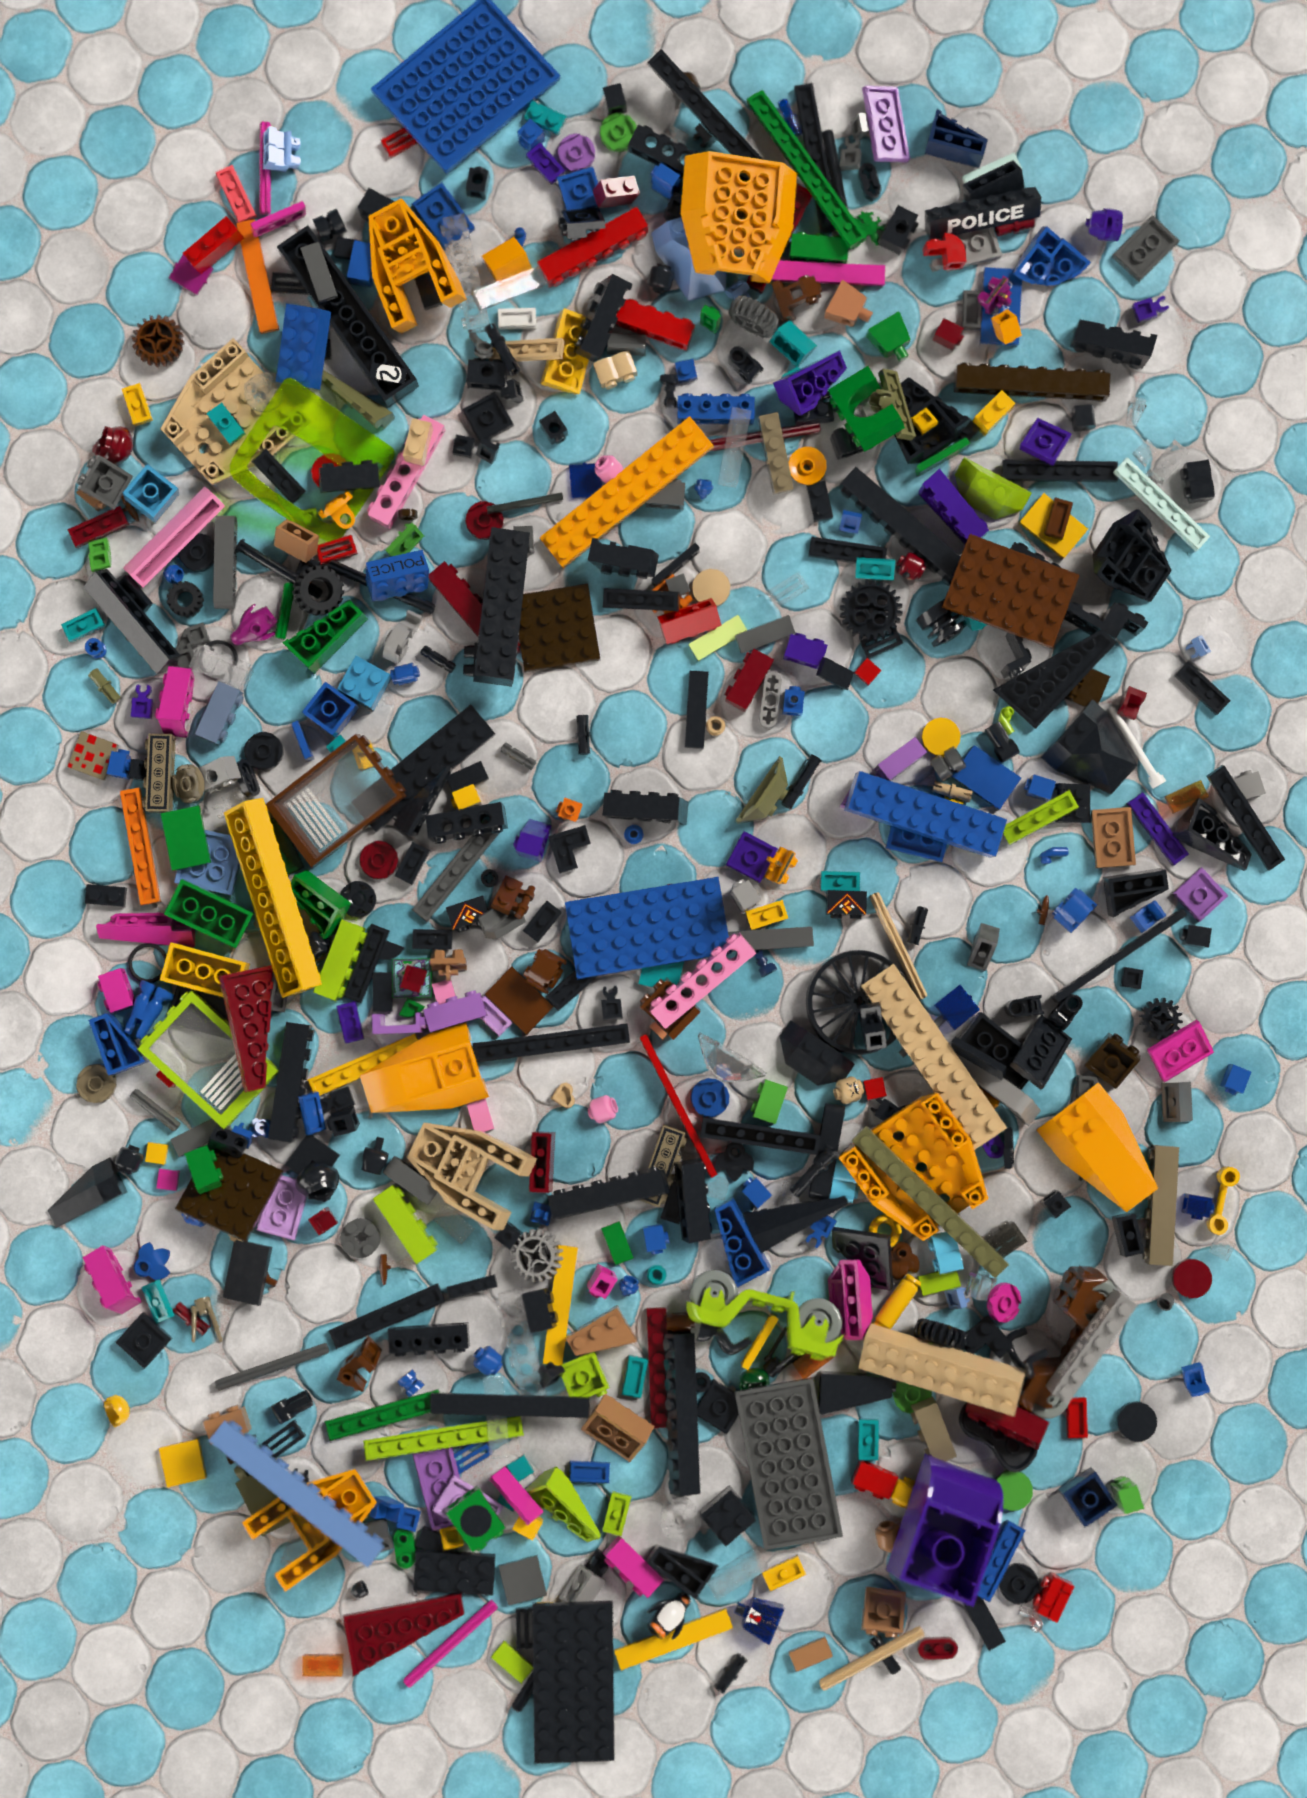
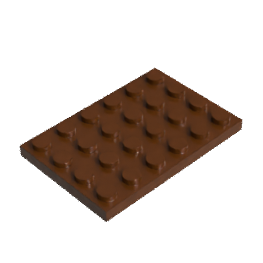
M969 534L942 608L1052 649L1080 575Z

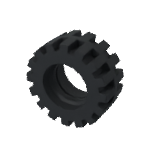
M179 581L178 584L172 585V589L169 588L167 604L176 615L189 618V616L193 617L195 613L200 612V608H203V594L193 583ZM183 592H189L193 596L192 603L187 607H182L178 604V597Z

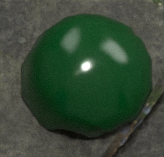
M759 1368L745 1370L740 1375V1390L769 1385L768 1373Z

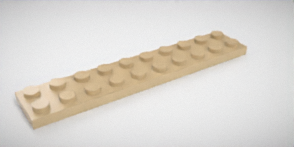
M894 964L861 985L872 1003H880L882 1018L934 1093L938 1092L971 1138L974 1150L1007 1128Z

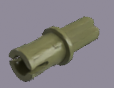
M98 668L88 674L89 678L97 685L98 691L102 692L112 704L117 703L121 699V696L112 687V682L110 680L107 681Z

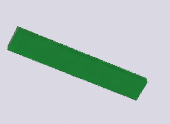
M439 1389L326 1420L325 1426L329 1441L431 1413V1393H440Z

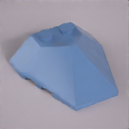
M682 217L667 221L651 232L656 253L665 265L671 267V271L674 272V279L688 301L725 291L727 272L717 271L714 276L695 273Z

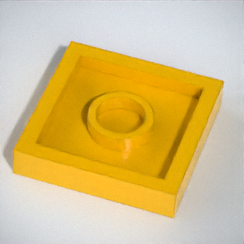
M199 1438L159 1448L167 1488L207 1478Z

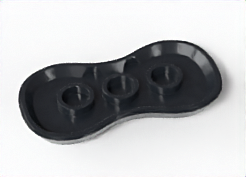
M968 1402L963 1405L959 1413V1424L962 1431L968 1437L986 1444L994 1452L999 1463L1005 1469L1012 1472H1021L1033 1462L1038 1450L1027 1446L1017 1439L1008 1437L998 1429H991L981 1420H972L965 1413Z

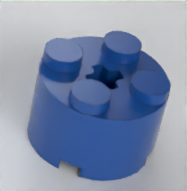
M1077 888L1065 899L1067 903L1061 902L1052 913L1054 915L1053 918L1070 933L1097 907V904L1089 896Z

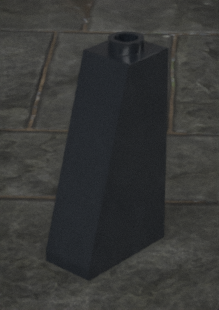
M820 1371L819 1412L820 1414H826L892 1398V1392H896V1380L871 1373Z

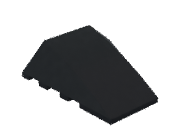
M908 377L901 382V387L910 418L927 408L938 420V424L923 435L913 425L916 437L911 441L897 438L896 434H894L907 464L922 463L955 442L970 422V418L966 415L963 416L953 406H948L942 402L941 398L933 396L929 393V390Z

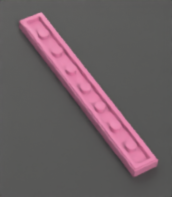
M444 980L432 984L436 1001L439 1005L446 1003L447 998L456 996L452 980ZM486 1098L466 1104L474 1130L485 1132L494 1129Z

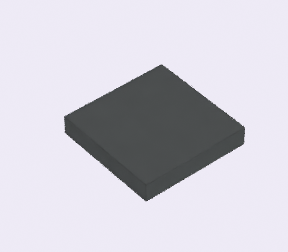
M538 1555L499 1565L508 1606L547 1596Z

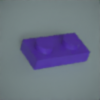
M541 142L526 154V158L550 185L557 181V177L565 174L564 168Z

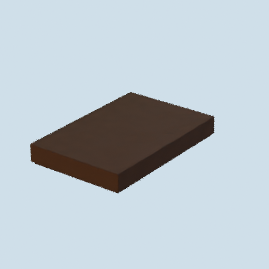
M512 966L485 993L526 1035L554 1007L533 986L526 983V979Z

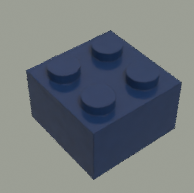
M1092 1467L1058 1489L1079 1522L1085 1528L1118 1506Z

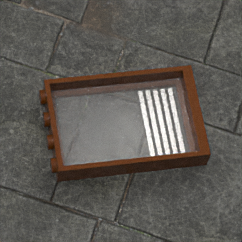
M353 735L265 804L311 867L319 865L407 797L404 793L406 790L400 782L396 783L392 777L394 776L393 772L388 766L384 767L381 763V756L377 751H372L369 747L370 742L364 735Z

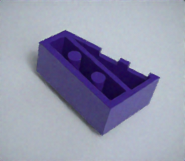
M529 819L521 830L520 836L516 835L513 847H515L517 854L521 857L541 862L552 825Z

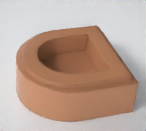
M656 1022L649 1026L663 1041L668 1037V1034Z

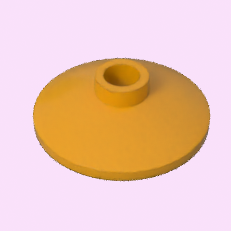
M802 447L791 455L789 468L791 476L796 482L803 485H811L823 478L827 463L824 455L818 449ZM809 465L811 469L806 471L803 467Z

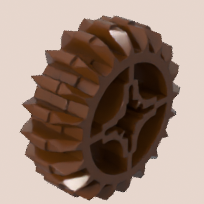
M158 314L156 319H154L150 315L149 321L143 318V325L137 323L139 330H133L136 336L132 337L134 342L132 347L134 350H137L135 354L141 357L142 362L147 361L149 366H152L154 363L158 368L160 363H162L166 367L167 361L173 363V357L179 358L177 352H183L181 345H185L182 339L184 334L180 332V326L176 325L174 320L169 321L167 316L162 319L161 315ZM162 328L169 330L172 333V337L164 335ZM144 344L153 347L154 354L147 352Z

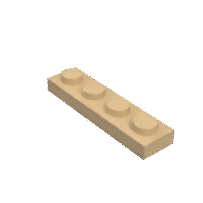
M563 338L505 341L515 361L519 362L562 359L565 341ZM492 347L493 356L490 357L489 360H501L496 349Z

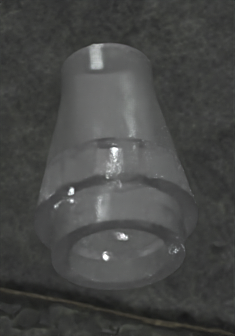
M1131 397V400L1128 401L1126 425L1137 427L1147 407L1145 399Z

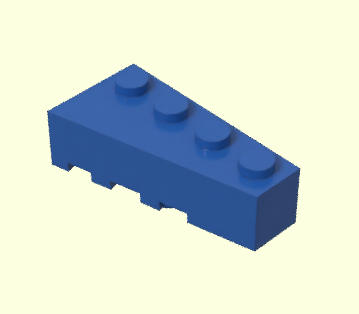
M734 1197L717 1205L714 1209L730 1271L738 1288L770 1271L771 1265L764 1252L761 1253L755 1243L744 1215Z

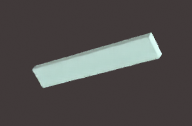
M1128 457L1113 471L1129 489L1195 552L1208 540L1210 536Z

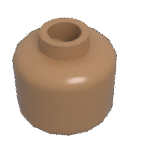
M891 1520L879 1523L875 1529L878 1547L890 1553L900 1528L898 1524Z

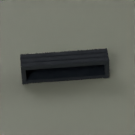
M492 1274L447 1286L449 1299L498 1287L496 1275Z

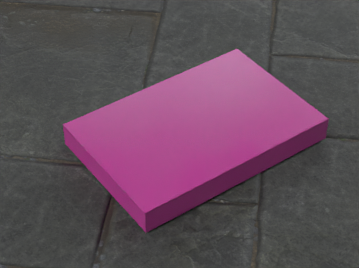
M1197 1019L1147 1049L1164 1083L1214 1053Z

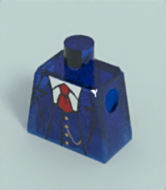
M752 1597L748 1606L738 1602L734 1613L743 1617V1629L770 1645L785 1609L781 1603Z

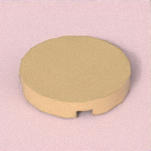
M717 569L701 571L693 581L692 591L694 598L697 602L712 598L716 607L721 606L730 595L729 579L723 572Z

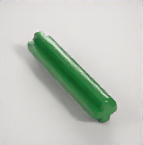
M285 583L283 587L275 637L281 640H285L294 596L292 593L294 591L292 583Z

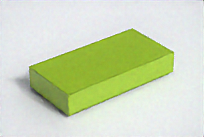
M935 1271L917 1276L921 1282L922 1296L961 1286L957 1271L942 1275Z
M505 1640L491 1655L494 1661L520 1683L533 1670V1664Z

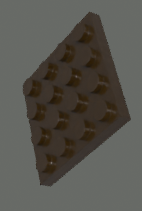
M588 583L523 594L519 642L524 672L601 660Z
M215 1149L217 1161L214 1164L216 1169L219 1167L224 1178L220 1180L222 1186L199 1195L193 1178H191L175 1210L247 1243L284 1172L248 1154L243 1153L242 1157L236 1158Z

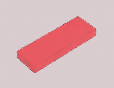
M233 165L215 172L238 222L257 218Z

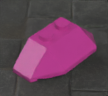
M840 1260L828 1278L829 1301L837 1307L841 1314V1333L844 1334V1339L864 1340L873 1318L870 1276L860 1260Z

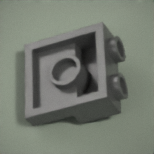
M96 455L95 458L91 457L86 465L89 468L86 474L82 473L77 480V484H79L77 489L111 509H115L133 475L100 455Z

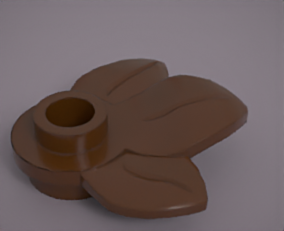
M906 1242L895 1244L891 1250L893 1278L895 1280L902 1279L908 1271L918 1273L920 1268L919 1259L912 1253L910 1245ZM901 1250L906 1251V1253L903 1255L899 1254Z

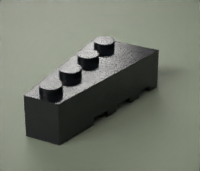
M611 274L601 282H597L593 293H595L594 298L587 306L589 312L580 326L582 331L574 342L576 346L574 353L592 362L601 358L611 336L608 331L612 330L618 318L615 315L624 306L626 299L623 296L627 290H631L632 283L615 274Z

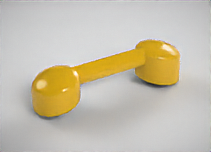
M1228 1166L1222 1167L1217 1172L1216 1178L1220 1183L1216 1206L1214 1214L1210 1215L1206 1222L1208 1230L1217 1235L1224 1234L1228 1229V1222L1222 1216L1228 1186H1234L1240 1180L1239 1171Z

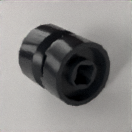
M337 208L327 212L326 217L321 215L312 219L323 243L333 239L334 234L339 236L347 232Z

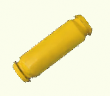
M909 1273L905 1274L906 1277L901 1279L875 1316V1321L872 1324L892 1329L917 1293L921 1282Z

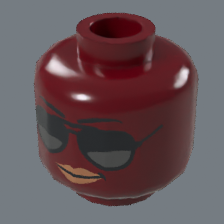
M908 552L905 556L901 555L896 563L899 566L898 574L911 581H914L916 578L920 579L926 568L924 559L912 552Z

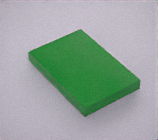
M199 805L160 813L172 871L211 863Z

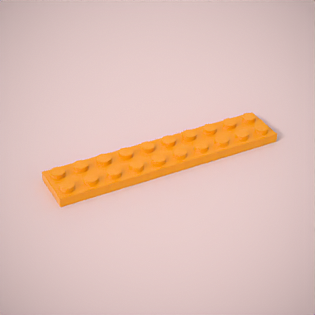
M689 416L622 470L615 478L607 482L539 537L564 569L590 548L592 538L600 540L646 501L712 450L714 445Z

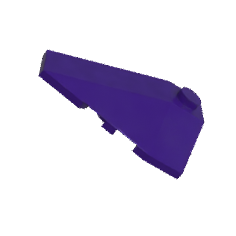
M839 350L773 382L779 400L796 414L802 415L816 407L820 398L826 395L829 387L839 379L847 367Z

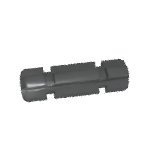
M504 743L500 749L502 753L508 754L510 758L522 765L524 764L526 768L532 770L536 765L534 759L528 758L526 754L515 747L512 748L510 744Z

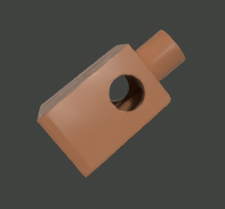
M842 280L825 312L824 318L854 327L858 318L868 323L873 312L864 308L867 300L866 296Z

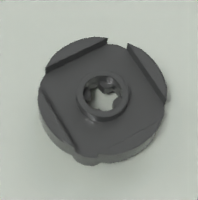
M357 1218L347 1223L340 1236L344 1252L355 1258H365L373 1254L381 1240L379 1229L371 1220L366 1218ZM359 1233H363V1237H366V1240L362 1241L361 1244L355 1239V1236H358Z

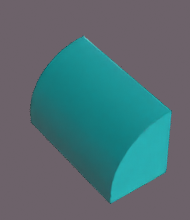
M790 320L780 326L769 341L796 367L801 365L817 347Z

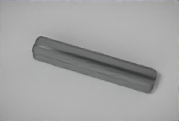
M135 1089L131 1093V1099L170 1130L176 1131L181 1123L140 1090Z

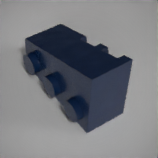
M937 109L924 154L980 168L988 139L969 127L964 128L957 123V120L954 118L949 119L941 114V110Z

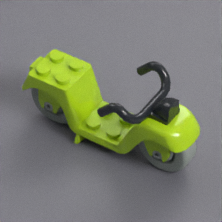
M708 1270L697 1276L690 1289L691 1302L686 1301L688 1316L692 1321L701 1324L697 1341H707L715 1336L719 1347L727 1355L737 1354L752 1344L749 1336L733 1344L723 1330L748 1301H752L753 1306L763 1308L765 1305L770 1306L772 1311L778 1313L786 1311L787 1348L791 1349V1353L803 1356L806 1353L811 1355V1359L822 1361L830 1356L835 1357L837 1347L843 1338V1335L839 1336L842 1328L841 1314L830 1301L814 1298L798 1307L797 1303L793 1301L795 1291L792 1290L789 1292L787 1299L752 1289L744 1290L738 1295L734 1280L728 1274L719 1270Z

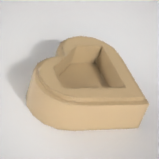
M569 1083L560 1084L551 1099L564 1108L572 1107L575 1103V1098L572 1095V1086Z

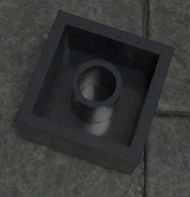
M730 1485L700 1510L701 1518L725 1547L756 1521L753 1512Z

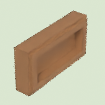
M825 1636L788 1651L796 1672L833 1657Z

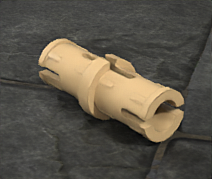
M936 780L931 791L932 793L948 796L949 799L956 798L968 803L971 799L970 795H972V790H966L956 787V784L948 785Z

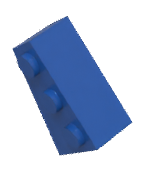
M106 1013L88 1020L108 1075H116L150 1062L137 1050L139 1048L138 1044L129 1034L124 1032L125 1028L113 1013Z

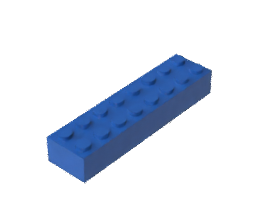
M861 771L855 773L844 811L988 858L996 857L1007 822L1005 818Z

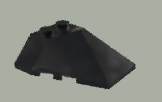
M1136 509L1112 524L1092 554L1094 573L1106 585L1151 602L1172 570L1164 552L1158 546L1157 542L1159 540L1151 530L1152 524L1150 520L1139 509Z
M1093 699L1080 712L1077 719L1060 738L1040 757L1055 771L1090 784V786L1112 794L1137 766L1110 716Z

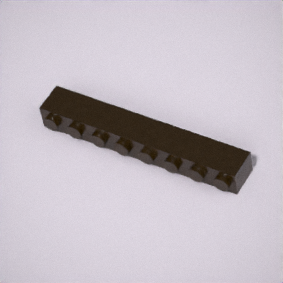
M963 362L957 364L954 371L953 393L997 395L1002 390L1008 396L1106 401L1110 396L1111 373H1105L1104 370L1086 372L1085 369L1067 371L1066 368L1050 370L1047 367L1032 369L1028 366L1014 368L1005 364L996 367L990 366L987 363H982L978 366Z

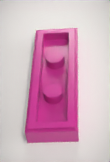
M301 201L252 222V234L254 237H258L306 216V206Z
M503 1467L490 1477V1482L527 1525L542 1515L544 1511L506 1467Z

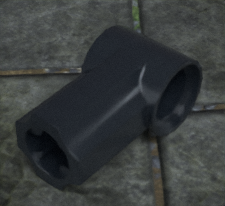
M1000 722L984 730L993 744L994 752L1000 762L1004 763L1020 753L1018 746L1013 739L1008 737Z
M304 1390L289 1399L285 1398L273 1404L271 1409L278 1423L282 1424L295 1417V1414L310 1408L314 1404L310 1393Z

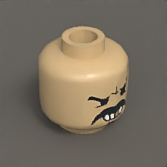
M851 1076L838 1080L835 1089H833V1094L836 1100L846 1105L859 1101L862 1094H864V1088L859 1079L857 1080Z

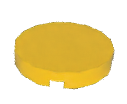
M940 717L926 724L922 731L921 739L923 746L928 752L934 756H943L944 751L952 746L958 747L961 735L959 728L953 721Z

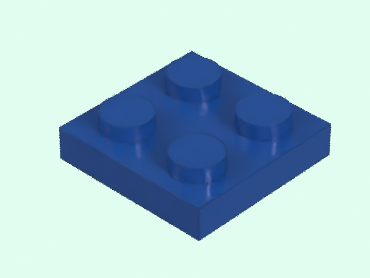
M594 167L557 177L566 210L598 207L593 194V189L598 184Z

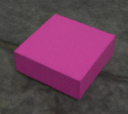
M160 1168L156 1188L177 1191L180 1171Z

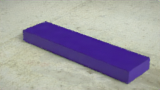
M1143 792L1126 804L1128 807H1131L1132 813L1172 866L1189 855L1181 842L1173 836L1174 833Z

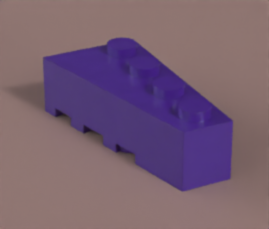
M940 468L922 484L918 495L964 545L969 534L983 538L988 533L987 523L977 516L974 509L965 501Z

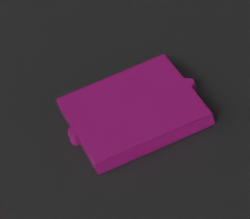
M183 254L179 262L175 263V268L168 278L198 295L204 284H207V279L214 269L210 267L200 274Z

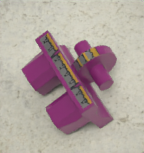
M1003 276L1001 279L992 277L988 283V288L992 292L988 294L983 291L977 297L978 303L985 308V313L991 315L996 307L1001 309L1003 305L1010 306L1012 303L1009 298L1012 292L1009 291L1010 286L1007 283V277Z

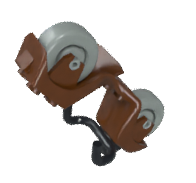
M1081 1265L1070 1266L1064 1272L1060 1286L1054 1291L1053 1302L1076 1322L1075 1327L1070 1331V1337L1066 1345L1061 1349L1059 1357L1045 1358L1049 1355L1047 1350L1043 1349L1029 1355L1022 1362L1014 1347L1008 1351L1014 1365L1017 1368L1026 1370L1017 1406L1042 1419L1057 1417L1068 1407L1069 1404L1051 1394L1046 1384L1112 1290L1116 1288L1098 1269ZM1025 1327L1012 1331L1006 1337L1013 1344L1014 1339L1027 1335L1028 1332Z

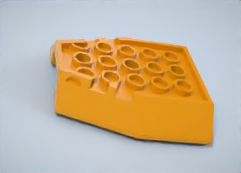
M712 151L686 155L684 160L681 217L695 273L714 276L717 271L751 275V281L769 284L793 230L797 173L784 163ZM745 173L749 180L747 182L742 181L739 174ZM743 211L746 219H739L736 212ZM734 249H740L743 252V257H736Z
M938 1092L918 1098L871 1129L939 1196L947 1194L950 1198L946 1203L957 1214L968 1206L974 1209L989 1199L972 1140ZM896 1131H901L905 1136L901 1140H896L893 1134ZM854 1142L840 1155L839 1159L872 1205L922 1241L939 1231V1224ZM922 1162L927 1165V1168L924 1171H918L916 1165Z

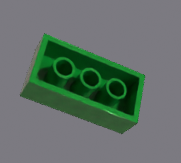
M183 878L180 880L164 915L234 948H237L254 912Z

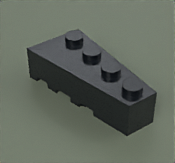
M1079 319L1070 343V347L1074 348L1075 351L1080 353L1088 352L1096 358H1108L1113 363H1124L1133 369H1143L1151 358L1158 335L1151 334L1150 337L1141 336V332L1136 330L1126 333L1121 327L1114 326L1107 329L1104 324Z
M611 790L610 793L604 792L602 816L623 820H634V818H637L639 821L646 822L656 819L658 822L669 824L671 820H675L681 825H687L689 802L679 797L677 793H667V796H660L658 792H648V795H641L640 791H629V794H623L621 790Z

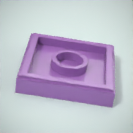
M1202 867L1172 893L1198 922H1201L1228 897L1224 890Z

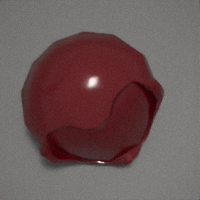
M105 426L101 438L93 445L92 452L95 456L100 455L116 466H119L132 453V436L125 427L117 426L110 428Z

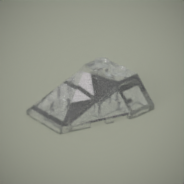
M699 1032L698 1040L704 1063L707 1065L706 1068L719 1081L733 1084L734 1082L740 1083L766 1076L767 1072L751 1061Z

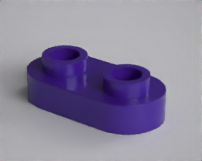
M998 1134L981 1145L986 1155L990 1158L998 1159L1004 1155L1005 1145ZM993 1145L997 1146L996 1152L991 1151Z

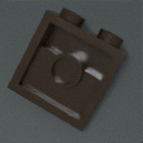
M1108 1032L1084 1066L1117 1089L1138 1064L1141 1055L1138 1054L1140 1051L1135 1046L1130 1044L1128 1047L1124 1044V1039L1117 1033L1112 1035Z

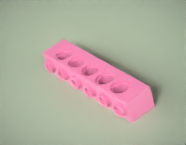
M424 414L418 420L431 422L433 427L424 466L405 462L403 452H399L395 460L397 462L396 465L388 471L386 475L387 481L384 486L381 485L379 487L377 499L375 502H371L367 510L371 520L390 530L398 517V510L403 508L446 431L443 424ZM403 468L410 469L407 475L400 474ZM398 484L401 486L400 490L392 491V486ZM385 501L392 502L389 508H383L382 504Z
M740 932L736 935L735 933L730 935L726 939V944L722 947H716L710 953L711 956L708 959L700 960L696 964V969L691 973L690 971L686 972L680 978L681 981L677 985L672 984L666 989L665 995L661 998L659 996L650 1003V1012L665 1029L756 954L754 948ZM729 950L737 952L733 958H728L726 953ZM718 962L722 965L721 968L716 971L712 970L711 965ZM699 975L707 977L703 983H698L696 978ZM686 987L692 990L687 996L681 994V990ZM669 1000H674L677 1004L673 1008H668L666 1003Z

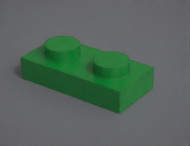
M704 305L700 314V324L716 334L720 329V312L712 306Z

